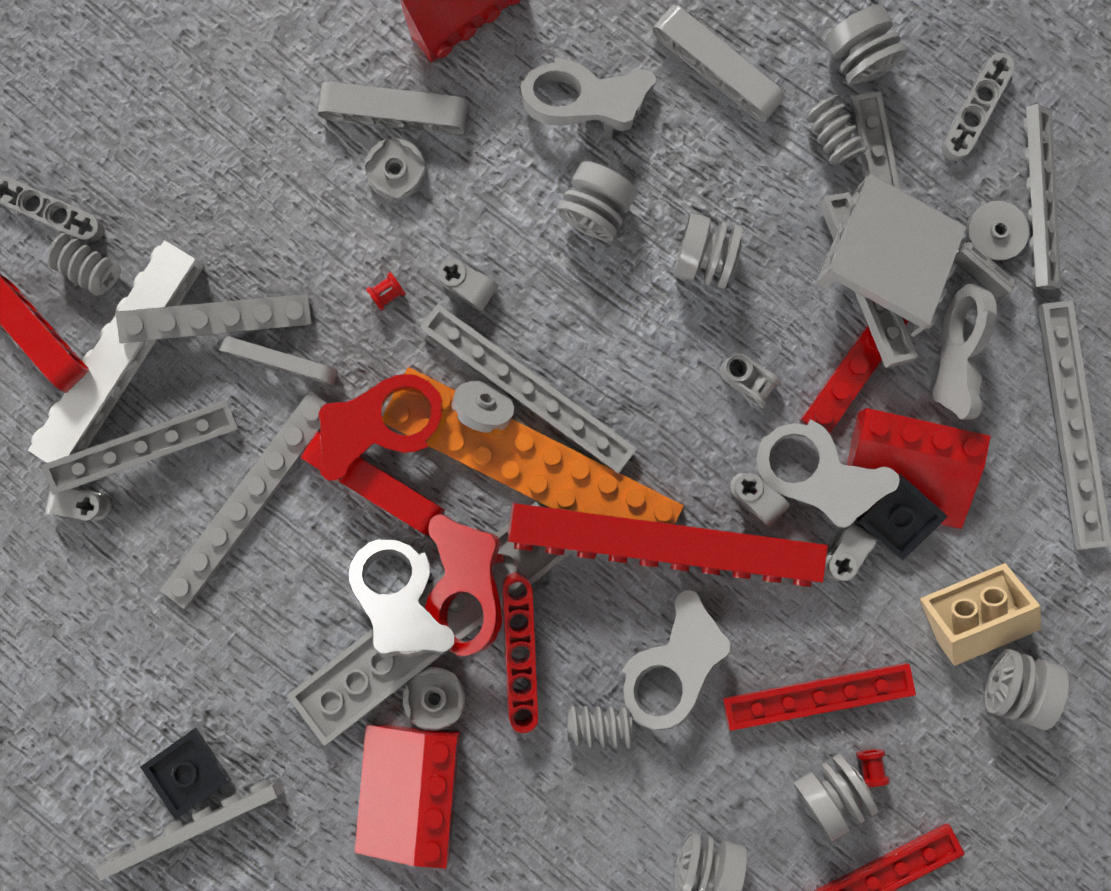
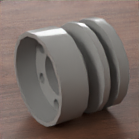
M875 4L854 13L839 23L826 36L825 42L836 60L846 58L841 64L840 70L843 74H847L845 80L850 87L859 86L882 76L898 64L908 53L905 45L899 43L901 38L897 32L886 34L891 29L893 23L882 4Z
M584 161L580 163L571 180V184L576 191L568 190L564 193L565 201L559 203L556 212L564 221L578 231L599 240L613 241L617 233L615 228H619L623 221L618 213H628L638 191L634 185L617 172L597 163Z
M691 212L681 242L673 276L693 281L700 268L705 270V285L709 286L714 273H718L716 288L724 290L728 280L734 274L742 248L741 234L743 227L734 224L730 236L726 237L727 222L722 221L716 234L711 233V218Z
M1005 649L995 659L989 672L985 689V706L990 713L999 716L1003 715V717L1011 720L1019 718L1021 723L1046 731L1056 724L1064 710L1069 689L1068 672L1063 666L1041 659L1034 661L1032 656L1020 654L1011 649Z
M839 753L832 757L834 766L838 771L837 773L826 762L821 764L822 771L826 777L825 781L821 782L812 772H809L793 782L803 803L831 843L850 832L845 820L846 815L850 814L861 825L865 820L859 810L860 806L871 818L879 812L864 779Z
M689 832L676 864L675 891H742L747 865L746 847L724 840L719 845L716 853H714L712 836H705L701 843L700 833Z

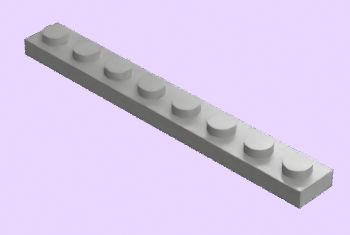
M1070 300L1041 304L1038 306L1075 548L1076 550L1108 547L1111 546V535L1074 302Z
M437 304L420 326L421 331L616 473H620L636 451V447L441 305Z
M312 391L308 392L159 590L183 609L189 608L300 460L301 455L317 431L320 432L318 412L327 402Z

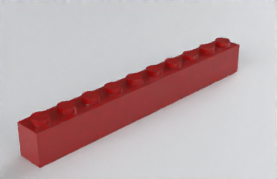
M512 503L507 541L514 543L513 549L532 551L533 545L546 547L545 553L564 555L565 549L577 551V557L596 559V553L609 555L608 561L627 563L628 557L640 559L639 565L658 567L660 561L671 563L670 569L689 571L690 566L702 567L701 573L720 575L721 570L732 571V577L751 579V573L763 575L762 581L781 583L783 577L793 579V585L812 587V581L823 583L828 545L517 503Z

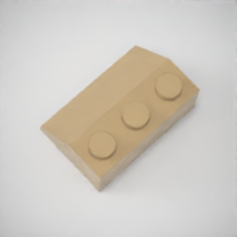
M1006 563L920 598V603L936 640L954 666L1041 630V606Z

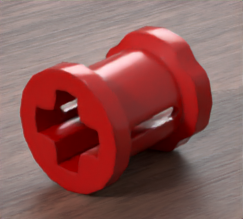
M391 271L387 273V278L376 286L366 288V291L381 312L385 310V305L396 297L406 295ZM392 287L391 290L380 296V294H382L384 291Z
M870 749L856 753L857 759L861 761L863 779L868 787H880L890 783L889 777L885 775L883 757L886 756L885 750Z

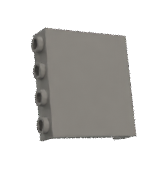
M869 174L855 189L816 284L828 289L837 281L914 323L910 335L915 337L922 330L930 329L937 319L938 313L935 310L947 292V288L944 286L946 280L951 277L955 270L956 264L953 263L955 256L959 254L964 246L965 241L962 240L966 226Z

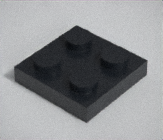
M900 473L898 488L877 501L867 512L859 516L857 521L903 561L948 516Z
M197 728L191 730L140 766L175 820L231 781V778Z

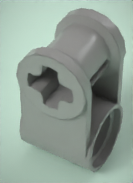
M457 259L443 261L438 269V276L442 286L480 312L484 310L498 288V284L492 279L473 270ZM455 270H458L459 279L452 278L448 281L447 272L453 273Z
M743 354L730 356L720 367L721 378L739 391L748 401L760 408L765 407V400L774 387H779L781 384L777 376ZM731 362H737L742 366L743 374L741 377H735L730 373L729 366Z
M737 474L730 482L729 488L733 497L747 508L749 513L758 522L768 529L790 506L778 492L770 488L755 474ZM742 481L751 482L749 484L750 493H742L744 486L741 484Z
M74 487L52 495L51 490H49L44 514L79 520H103L110 515L112 502L103 493L83 490L80 487Z
M855 523L849 527H842L826 556L824 575L832 581H848L852 579L864 559L872 551L877 538ZM843 561L841 567L845 570L844 572L837 573L838 567L835 565V562Z

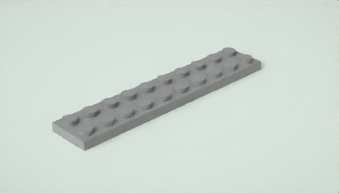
M535 502L532 506H539V504ZM509 523L497 531L494 535L498 536L500 541L498 554H504L505 562L493 565L492 570L501 608L503 607L502 582L506 576L512 573H521L526 576L532 585L573 553L574 550L565 549L564 555L545 553L546 547L533 545L532 551L513 549L514 543L507 541ZM445 573L425 587L419 598V604L424 608L428 596L436 584L444 577ZM521 582L513 583L509 587L508 593L512 596H517L525 590V585ZM468 592L458 594L451 601L447 614L449 628L454 636L461 640L482 624L484 620L481 603L474 595ZM371 629L286 696L325 746L442 654L426 652L413 657L395 655L383 658L374 648L373 629Z

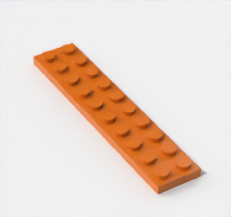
M410 367L407 368L405 374L417 375L428 380L437 389L443 400L441 404L442 419L435 435L426 442L429 447L550 508L675 524L684 505L620 473H616L611 468L511 419V422L505 429L500 431L499 429H493L492 432L484 433L473 430L461 423L457 418L458 413L455 410L453 412L451 405L456 390ZM402 390L394 393L382 419L384 424L405 435H412L420 432L427 425L431 417V408L428 401L421 394L411 390Z

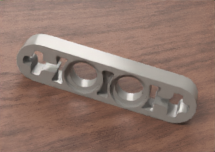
M996 53L983 66L942 143V153L948 160L960 161L973 149L1014 72L1015 64L1012 57L1008 54ZM998 63L1002 65V72L994 81L990 78L993 76ZM979 88H988L992 93V99L990 101L981 100L977 93ZM972 113L976 115L979 122L978 126L969 127L966 125L964 114ZM961 134L967 135L960 144L961 149L958 152L955 151L953 143Z
M0 177L1 205L62 233H67L71 237L85 243H95L103 236V224L93 215L12 178ZM9 188L18 194L17 200L9 195H3L1 190ZM31 197H39L40 206L38 209L28 211L26 208L27 201ZM58 209H66V220L59 224L55 223L53 220L54 213ZM76 220L85 225L90 224L93 230L85 232L78 226H75Z
M223 336L219 351L231 356L329 385H334L338 370L229 336Z

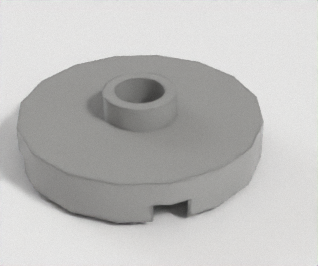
M403 138L385 139L378 142L370 149L365 159V175L369 185L377 194L387 199L400 200L411 196L421 187L425 179L426 166L421 152L413 143ZM398 166L401 168L398 174L391 173L393 167Z
M991 201L980 206L969 217L967 231L965 232L967 242H971L992 261L1004 262L1018 255L1026 246L1029 238V223L1024 213L1015 205L1005 201ZM996 226H999V227L1002 228V230H1003V234H1002V235H999V234L995 231V227H996Z
M469 381L461 384L454 393L451 405L453 412L455 410L458 413L457 418L461 423L473 430L484 433L492 432L493 429H499V431L505 429L511 422L514 413L513 402L506 392L494 384L484 381Z
M430 667L421 670L409 680L404 689L402 703L407 717L415 725L423 730L439 731L450 727L460 718L465 709L466 693L463 683L456 674L445 668ZM432 693L440 695L441 700L439 704L433 705L430 702V695Z

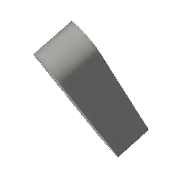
M672 5L653 26L652 32L654 36L664 46L756 120L765 122L785 99V94L778 85L681 7Z
M323 82L321 85L318 116L337 122L461 135L465 132L468 101L451 95L338 82Z

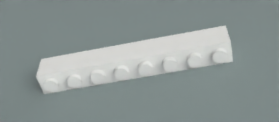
M164 240L161 246H157L150 256V263L144 271L136 276L133 282V289L128 297L123 298L119 302L116 311L179 306L204 268V265ZM115 315L111 323L106 324L101 330L100 340L94 349L88 351L83 358V362L90 371L71 390L65 393L60 401L51 407L48 420L42 428L34 433L31 440L32 445L28 451L48 463L87 449L157 340L119 343Z

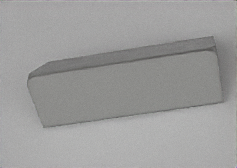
M967 242L959 254L955 256L954 261L996 297H1002L1013 290L1015 280L971 242Z

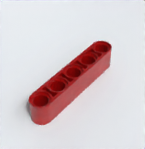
M0 274V325L44 376L60 391L67 393L90 371L89 368L24 294L9 279Z
M317 431L300 458L319 469L322 449L320 432ZM361 457L350 465L346 476L338 481L426 536H430L428 527L430 519L438 514L443 515L445 509Z
M512 573L506 576L502 582L507 711L512 728L519 733H528L535 729L538 724L533 591L526 576L521 573ZM521 582L525 585L523 594L512 596L508 593L509 587L513 583ZM523 614L527 617V620L522 627L517 628L510 625V620L514 615ZM517 646H525L528 648V653L523 658H514L511 655L513 649ZM524 677L529 679V684L525 689L520 690L513 687V683L518 678ZM521 709H527L531 711V714L526 720H518L515 718L516 712Z

